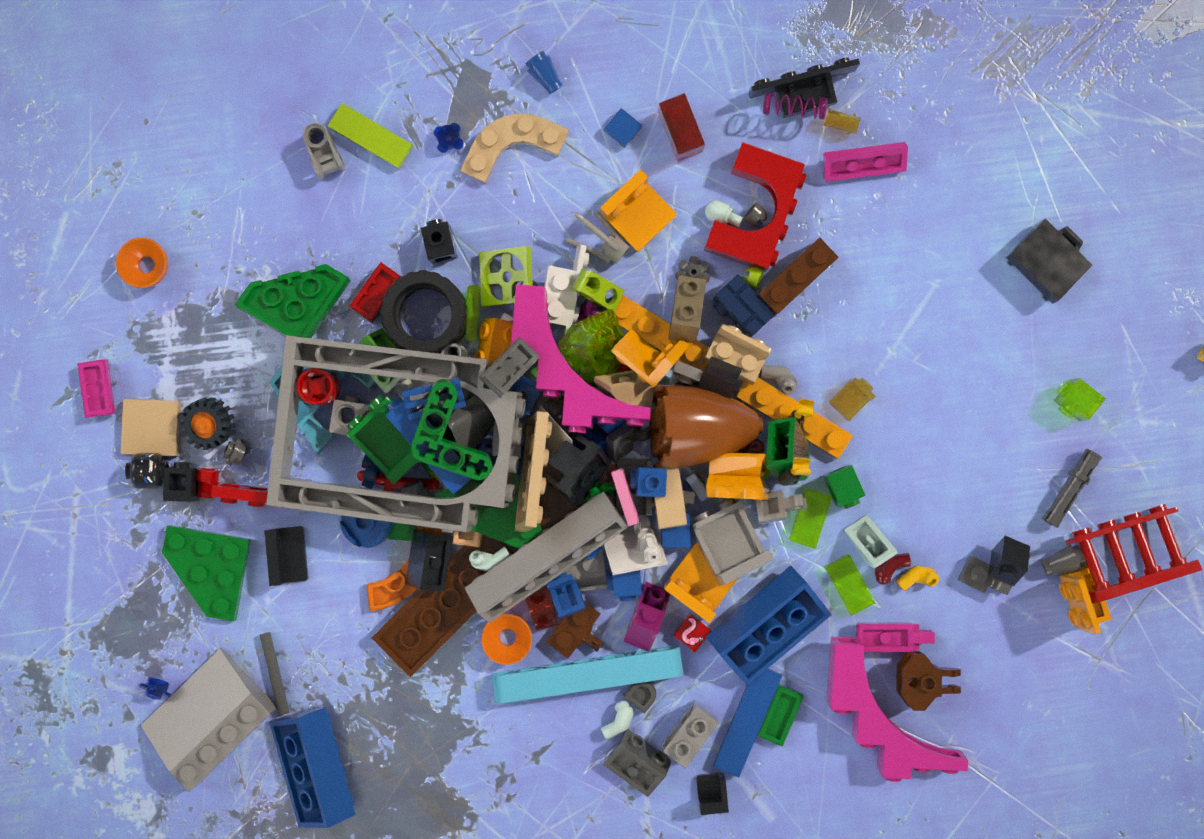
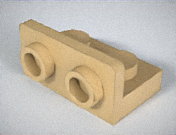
M722 324L716 332L703 361L708 363L712 356L740 367L742 370L738 379L753 385L772 349L767 347L766 343L762 340L750 338L742 334L741 330L737 327Z

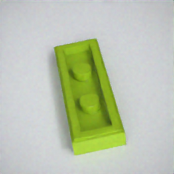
M341 103L328 125L331 130L399 170L414 147L411 143Z

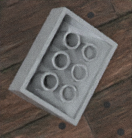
M220 648L140 726L168 771L190 792L277 709V706L239 665Z

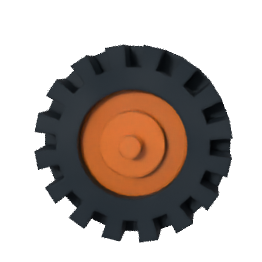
M205 397L186 406L183 409L185 413L180 414L179 418L183 420V422L179 423V429H185L181 433L182 437L188 435L189 439L186 442L189 445L195 443L194 448L200 449L203 447V450L213 449L229 440L228 438L233 434L231 430L235 428V423H231V420L235 418L234 414H228V411L231 410L229 405L223 407L224 401H216L215 397L208 399Z

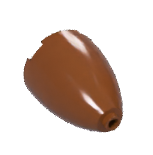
M656 385L654 387L652 402L656 403L652 408L649 422L651 427V437L649 439L652 457H658L659 461L656 462V468H683L707 463L725 453H734L757 439L758 434H761L763 431L762 417H758L756 411L733 398L729 399L720 394L697 387L681 385Z

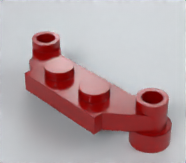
M197 468L196 480L198 481L197 497L220 498V502L235 504L237 500L248 501V505L253 507H264L267 502L268 488L218 482L219 470L212 468Z

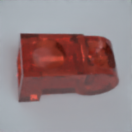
M544 585L525 599L536 631L558 625L551 593L547 590L546 585Z

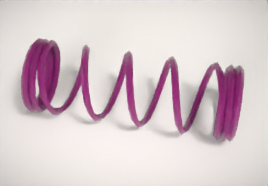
M766 92L763 105L764 115H769L771 98L774 95L777 116L779 115L783 100L786 96L788 101L789 117H791L795 102L799 97L802 118L805 115V111L809 100L812 99L814 119L817 118L818 111L819 119H825L827 111L826 98H820L816 110L814 98L812 96L809 97L803 111L802 99L798 95L795 98L790 111V100L787 94L783 96L779 105V109L777 106V98L775 93L770 94Z

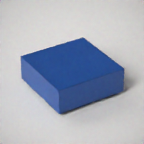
M621 108L606 125L604 132L625 148L640 131L642 124Z

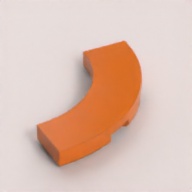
M417 526V530L428 533H446L442 532V529ZM409 559L393 575L380 581L367 583L369 611L393 606L418 590L405 583Z

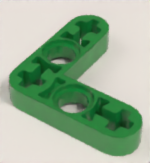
M438 380L431 387L411 443L412 455L421 462L475 480L486 479L493 468L488 454L443 438L457 400V389L450 380ZM444 386L449 388V393L452 395L451 397L446 396L442 404L443 408H448L447 411L437 407L439 394L436 391L442 390ZM431 413H437L442 417L443 421L439 427L431 428L426 424V417ZM424 441H428L429 447L437 450L438 444L442 445L439 450V459L434 458L435 452L431 450H426L424 454L420 453V448L416 445H422ZM450 449L460 453L459 461L453 464L447 463L443 458L444 453ZM465 454H469L468 459L473 463H478L480 459L484 460V466L487 468H481L479 472H476L474 465L466 463V468H462L465 462Z

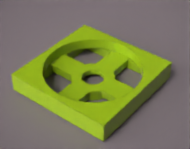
M521 246L479 252L481 307L515 304L514 286L518 282L524 281L523 285L533 286L531 247ZM512 255H515L520 260L523 270H516L513 267ZM495 257H501V269L498 273H491L490 263ZM506 272L511 274L509 282H505L503 279ZM500 284L502 286V300L496 299L491 294V285Z

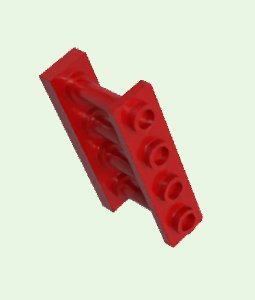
M1166 504L1149 509L1150 515L1142 517L1140 512L1123 517L1125 521L1116 525L1115 520L1098 524L1099 530L1090 532L1089 527L1072 532L1074 538L1065 540L1066 545L1079 542L1094 583L1092 585L1093 591L1088 592L1092 604L1202 571L1199 560L1187 562L1186 557L1181 555L1167 515L1179 512L1177 506L1167 509ZM1156 519L1171 559L1169 562L1170 567L1161 569V566L1156 564L1141 524L1143 522ZM1127 527L1131 528L1146 568L1143 570L1145 575L1136 577L1134 573H1131L1116 534L1117 530ZM1105 535L1120 575L1118 577L1119 583L1110 585L1109 581H1105L1090 541L1091 538Z

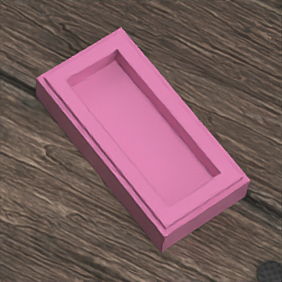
M624 468L612 470L611 474L628 526L638 524L639 516Z

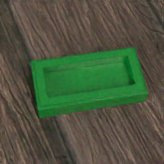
M779 684L757 736L783 747L804 695Z

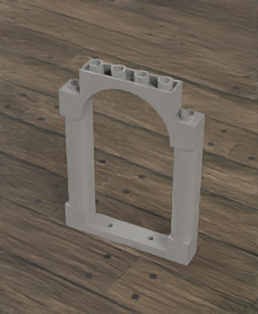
M286 335L266 505L468 532L472 530V526H476L478 521V509H475V504L505 508L509 506V502L514 500L515 485L511 484L512 475L517 473L519 457L515 456L516 444L520 445L522 438V428L518 427L519 417L524 415L526 401L522 399V393L507 391L499 398L479 379L492 365V360ZM303 366L428 382L459 377L461 387L477 395L488 406L495 418L499 432V451L492 472L472 492L450 498L428 497L290 477L300 398L296 387L297 380L303 372Z

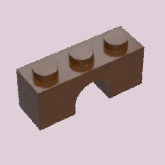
M819 237L765 287L758 296L777 315L839 257Z

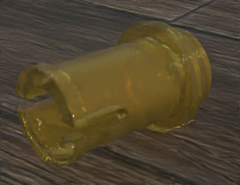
M829 108L824 126L847 131V135H850V133L856 134L861 118L856 117V113L849 115Z

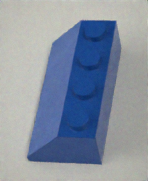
M790 565L711 631L706 638L725 662L748 686L832 614L808 583Z
M326 707L312 708L270 720L271 731L298 828H329L356 815L353 807L354 800L349 793L346 782V771L341 764L338 753L339 746L334 739L331 717L327 713Z

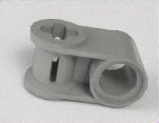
M319 123L307 125L303 131V140L318 178L322 180L329 173L339 169L341 171L346 170L343 159L330 132ZM317 132H323L324 138L322 142L313 144V135Z

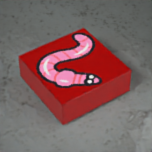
M689 613L673 636L696 653L712 630Z

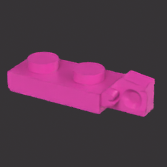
M911 622L856 623V637L863 643L864 652H914V650H919V644H935V632H932V630H919V624Z

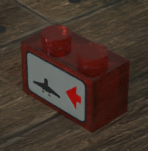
M685 93L660 102L658 114L677 162L702 153L705 143Z

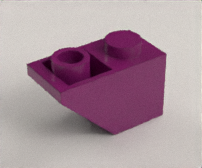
M645 582L642 595L638 599L623 642L649 652L659 633L670 598L669 592L661 587Z

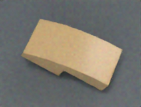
M679 468L666 469V496L654 497L659 530L687 525Z

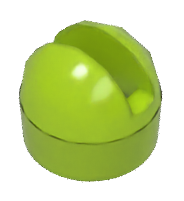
M748 267L744 272L749 276L741 277L753 290H757L764 270L758 267Z

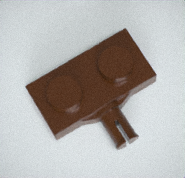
M586 601L584 602L587 609L563 618L546 641L547 644L567 659L583 643H586L596 652L604 644V642L591 634L593 624L601 613Z

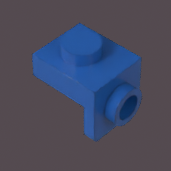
M634 466V472L629 473V489H633V494L648 497L666 496V469Z
M564 572L546 584L560 619L587 609L578 582L572 574L567 575Z

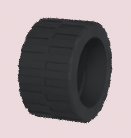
M419 270L418 272L412 271L402 277L400 276L389 286L386 295L382 299V309H380L382 326L386 330L389 339L394 341L396 346L404 350L441 354L443 348L450 344H459V341L465 336V331L469 324V309L464 296L448 278L436 272ZM421 289H432L440 292L448 300L451 308L449 326L442 335L432 340H418L406 333L400 321L403 303L412 293Z

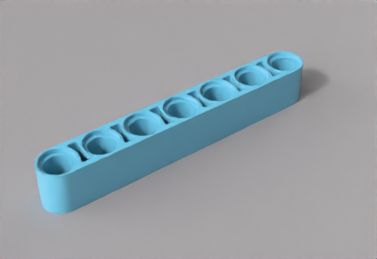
M667 646L650 649L649 652L641 650L502 671L491 674L495 703L502 704L682 676L684 672L680 646Z

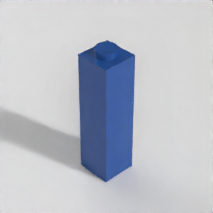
M398 396L386 406L389 412L385 416L411 445L420 418L409 420L405 401ZM413 407V411L419 410L417 407ZM426 418V424L429 427L434 428L433 425ZM424 441L422 445H416L420 448V453L424 454L426 450H431L435 452L434 458L439 459V450L442 445L438 444L437 450L431 449L428 441ZM453 449L447 450L443 456L444 460L450 464L456 463L460 459ZM427 464L452 494L472 479Z

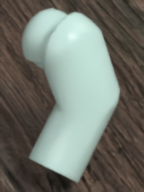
M505 546L495 554L475 550L470 554L469 560L474 568L490 571L499 561L507 559L511 554Z
M627 701L618 702L615 705V710L617 711L615 721L601 727L606 740L629 728L633 717V709L629 707Z

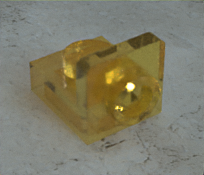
M855 377L851 378L829 400V403L847 421H850L876 396L871 392L873 387L865 379L861 378L859 380Z

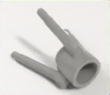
M596 211L595 215L611 234L609 237L580 213L576 212L574 216L605 242L601 247L605 251L604 253L587 245L586 252L601 258L607 264L610 260L617 264L629 248L624 243L626 240L617 233L599 211ZM570 238L566 239V243L576 248L582 244Z

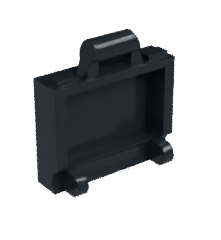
M1046 218L1039 222L1006 256L1008 259L1007 264L1010 267L1014 265L1043 294L1042 298L1045 301L1049 300L1052 304L1059 301L1092 266L1079 252L1083 241L1068 226L1057 230Z

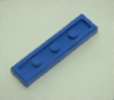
M768 668L748 686L746 685L715 758L713 767L738 778L740 777L780 683L782 674Z

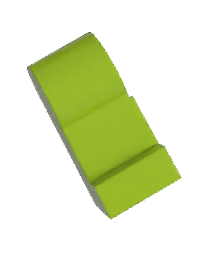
M581 269L572 288L573 291L584 296L588 301L597 304V307L614 313L625 291L600 275L586 269ZM608 290H611L614 293L613 298L609 303H606L605 295Z

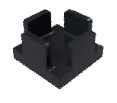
M576 434L574 438L584 450L581 451L568 441H563L549 460V464L562 473V480L558 482L548 474L544 478H546V482L552 488L579 507L584 498L589 494V490L595 486L612 462L599 445L592 440H587L580 434Z

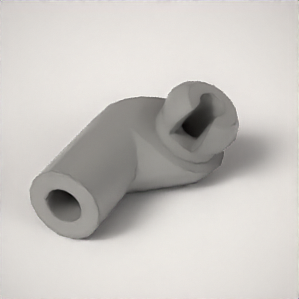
M763 364L760 374L761 378L775 379L785 394H793L796 391L797 380L787 367Z

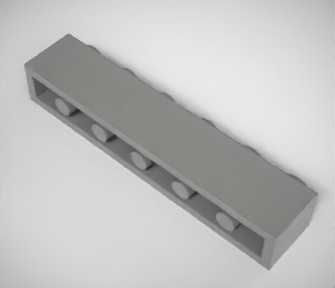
M602 492L591 497L586 504L576 511L568 513L563 520L553 527L545 529L540 536L530 543L522 545L513 555L499 561L490 571L476 577L471 584L465 587V590L477 613L491 623L628 528V525L611 499Z

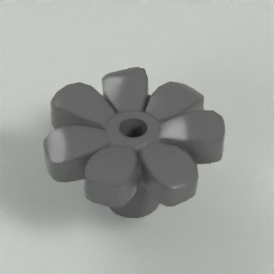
M691 256L689 263L682 260L678 264L679 269L682 271L675 273L676 280H678L679 275L706 279V283L709 282L710 275L704 273L709 268L705 261L698 264V257Z

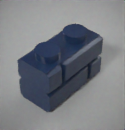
M739 274L712 298L715 302L713 308L723 318L727 315L734 322L732 326L737 327L741 330L742 334L750 338L776 315Z

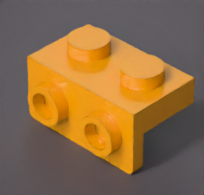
M485 318L479 328L480 343L474 358L492 360L493 364L511 346L513 322L498 318Z

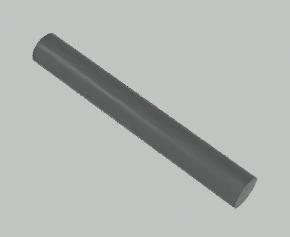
M266 632L259 636L280 716L288 714L290 711L271 632Z

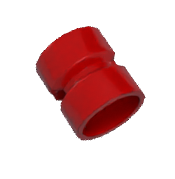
M320 368L307 369L297 380L296 388L298 395L309 404L324 406L332 404L334 399L337 400L341 392V384L338 377L328 370Z

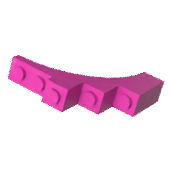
M516 285L511 345L520 336L540 356L538 360L536 389L539 392H543L544 397L560 398V393L564 394L562 425L565 428H569V433L586 434V429H593L594 418H598V423L615 424V420H626L629 426H644V422H650L651 408L627 404L608 397L587 384L571 369L561 355L552 335L545 286Z
M831 636L826 701L830 709L836 713L850 714L853 711L852 736L857 744L865 748H875L876 745H879L877 769L882 778L891 782L911 779V769L923 773L930 772V769L941 770L948 774L968 771V759L961 750L940 748L920 741L893 723L877 705L869 688L864 667V645L857 637Z

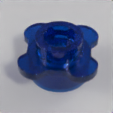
M457 123L435 128L434 135L439 143L437 145L439 152L446 153L454 148L460 150L464 146V142L460 139L459 134L461 128ZM451 136V140H447L446 137Z
M148 677L146 684H139V687L145 690L144 695L148 698L161 700L162 696L171 697V694L167 692L170 684L164 680Z

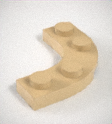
M513 114L501 117L490 123L479 133L460 171L486 184L499 156L504 150L516 144L532 145L558 157L569 134V129L531 114Z

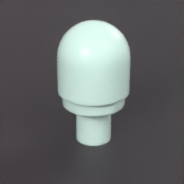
M719 200L709 202L705 208L706 217L712 222L716 220L739 227L743 220V217L733 213L734 208L731 205Z

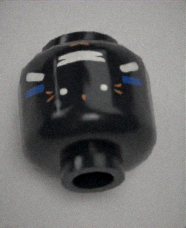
M136 453L132 457L131 463H126V479H131L133 487L138 489H158L164 483V468L169 467V462L164 460L163 456L159 453Z

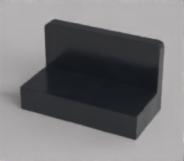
M295 526L264 530L269 586L307 581L309 576L304 527Z
M413 530L406 585L419 590L445 591L453 536Z

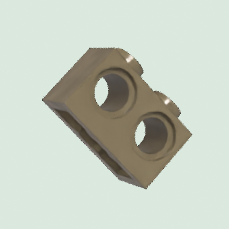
M679 275L668 339L679 341L682 338L685 342L696 343L701 323L706 279Z

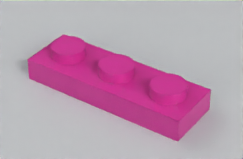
M906 142L824 152L823 178L825 182L907 171L908 146Z

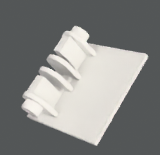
M638 515V524L633 525L632 528L625 529L604 544L613 575L668 564L654 523L650 524L649 518L645 515Z

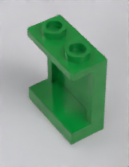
M379 395L367 406L370 411L363 418L357 415L346 426L349 429L346 436L395 484L419 460L415 459L412 455L411 445L385 416L389 412L386 406L393 400L388 395L384 398Z

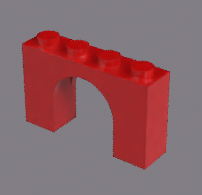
M742 142L731 174L758 183L768 190L774 202L772 221L762 229L745 231L715 220L703 251L749 267H758L763 269L764 272L769 269V266L774 267L779 256V251L775 250L778 240L783 241L788 230V225L784 224L788 214L793 215L798 201L793 197L796 189H802L807 176L806 173H803L805 164Z

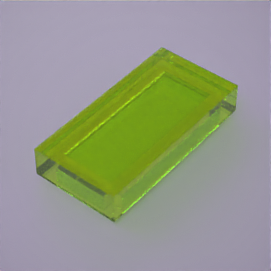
M479 285L467 286L466 340L470 343H479L481 288Z
M805 488L802 496L806 498L807 509L797 511L788 540L816 549L832 496Z
M846 554L824 566L850 616L875 604L850 554Z

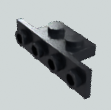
M846 57L835 61L834 65L823 67V64L812 66L807 69V72L801 74L792 71L781 75V79L770 81L769 78L754 82V86H751L748 93L749 98L763 96L766 92L770 94L776 92L780 105L783 96L787 94L790 100V111L798 95L802 99L803 111L808 98L811 96L814 98L816 110L821 97L827 99V107L836 105L838 101L831 78L855 72L860 65V60L858 58L850 61V58ZM786 96L781 106L783 118L789 117ZM799 97L795 102L791 116L801 114ZM812 99L809 100L805 113L814 110Z

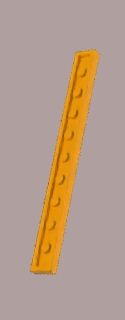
M622 295L615 313L608 311L613 323L628 332L630 329L634 330L651 346L661 352L669 343H672L674 346L678 343L677 340L668 339L670 323ZM697 340L695 344L686 342L690 346L677 361L700 369L704 374L708 363L703 361L709 347ZM758 377L753 385L743 381L738 396H735L772 420L788 418L792 411L797 409L798 404L796 400ZM814 411L811 418L804 416V420L800 424L808 442L836 459L840 458L853 436Z

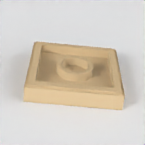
M123 399L121 454L159 453L162 456H179L181 401Z

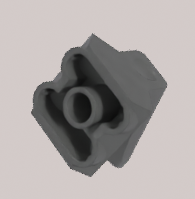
M462 388L466 407L452 410L443 438L475 449L496 421L488 406L477 395ZM444 400L438 401L437 405L443 404ZM439 414L426 417L434 428L442 424L443 419ZM465 454L466 460L469 457V454Z

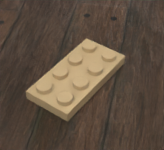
M537 411L526 422L515 531L527 532L532 530L542 520L543 507L539 506L540 495L544 494L546 487V478L542 477L543 466H547L549 450L545 449L546 438H550L552 422L548 421L549 413Z

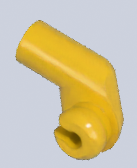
M916 565L911 567L895 582L905 592L914 583L933 587L938 584L939 576L930 567Z

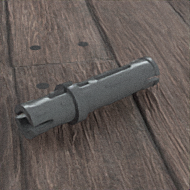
M1085 449L1074 469H1070L1068 472L1069 477L1055 497L1048 511L1042 517L1045 522L1056 528L1059 527L1081 489L1091 481L1089 477L1102 459L1099 454Z

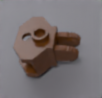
M919 650L906 652L896 664V692L913 711H925L936 697H942V694L961 693V686L955 684L942 685V676H961V669L938 667L932 664L928 657Z

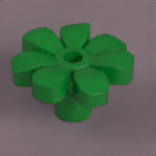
M598 480L595 486L589 490L590 494L584 498L585 503L591 497L602 492L610 496L617 490L614 481L601 484L600 480Z

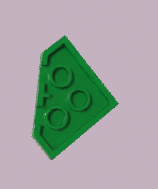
M327 264L315 266L313 270L301 273L300 271L279 275L276 279L264 282L262 280L250 282L235 303V306L285 337L287 335L312 338L351 280L343 273Z
M513 473L511 483L515 485L513 502H509V506L505 508L475 504V509H478V521L476 526H472V531L520 548L522 545L536 539L543 531L539 523H537L536 528L527 532L515 531L520 478L517 473ZM471 479L454 494L447 488L434 495L436 498L463 496L480 486L485 479Z
M167 525L162 554L206 617L228 621L237 620L251 539Z

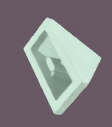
M868 515L844 529L867 566L875 569L898 554L895 547Z

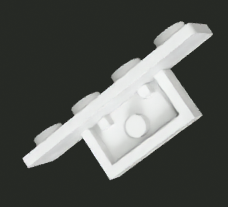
M582 244L576 248L572 270L548 266L544 286L547 290L550 324L562 326L558 344L561 355L567 354V350L572 349L574 334H571L572 323H576L578 319L579 307H576L577 296L581 295L573 291L572 288L581 269H586L589 261L586 245Z

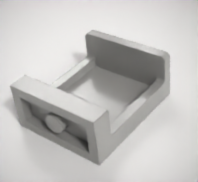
M734 499L728 500L719 505L721 511L711 515L708 510L694 517L696 523L690 526L719 586L725 585L774 560L770 551H765L743 509L745 505L743 500L735 503Z

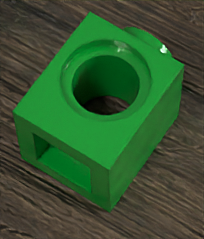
M845 465L822 475L835 506H844L845 509L858 505L860 503L859 498L866 496L853 465Z

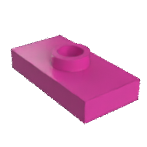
M102 359L77 363L85 418L116 414L108 360Z

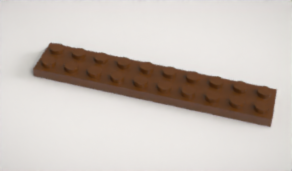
M548 461L547 466H543L542 477L544 478L548 474L560 482L562 480V473L551 466ZM603 476L599 479L601 484L607 481ZM546 482L545 492L543 495H540L539 506L543 507L540 523L542 531L559 523L568 513L579 509L585 501L583 500L580 506L577 507ZM482 535L481 547L464 545L449 560L445 591L419 590L372 639L411 677L476 612L465 587L471 584L476 577L484 575L488 571L474 568L469 560L470 554L475 550L495 554L505 546L510 554L513 555L519 548Z

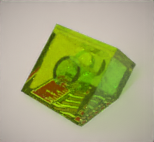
M607 309L572 324L558 345L571 369L587 384L598 387L594 383V377L613 374L621 364L611 350L624 335L614 311Z

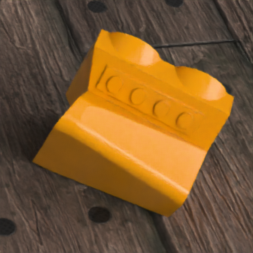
M725 453L709 461V476L706 484L707 497L768 500L769 487L763 479L767 470L766 454Z

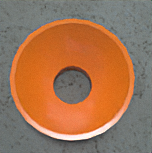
M134 238L120 248L116 257V268L119 276L127 284L137 288H149L157 285L164 279L167 274L169 261L165 250L157 242L148 238ZM150 257L154 260V269L149 273H144L140 268L141 261L144 258Z
M502 614L491 623L488 622L482 632L481 643L484 652L491 660L502 665H511L521 661L530 651L532 633L528 624L521 617L514 614ZM504 629H511L515 632L516 641L513 644L506 645L500 640V633Z

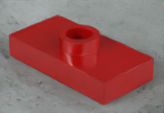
M380 262L349 307L373 323L380 314V309H382L383 296L386 295L389 286L400 275Z

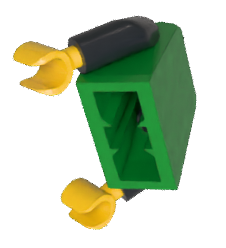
M801 398L798 401L797 409L792 411L788 418L769 421L766 467L778 479L780 485H795L801 480H806L811 474V469H809L811 458H809L810 448L800 424L804 420V416L812 417L815 401Z

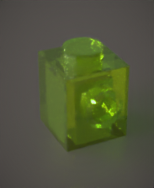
M1081 378L1065 380L1056 391L1058 395L1053 401L1060 406L1058 408L1059 411L1067 417H1075L1078 421H1088L1106 398Z

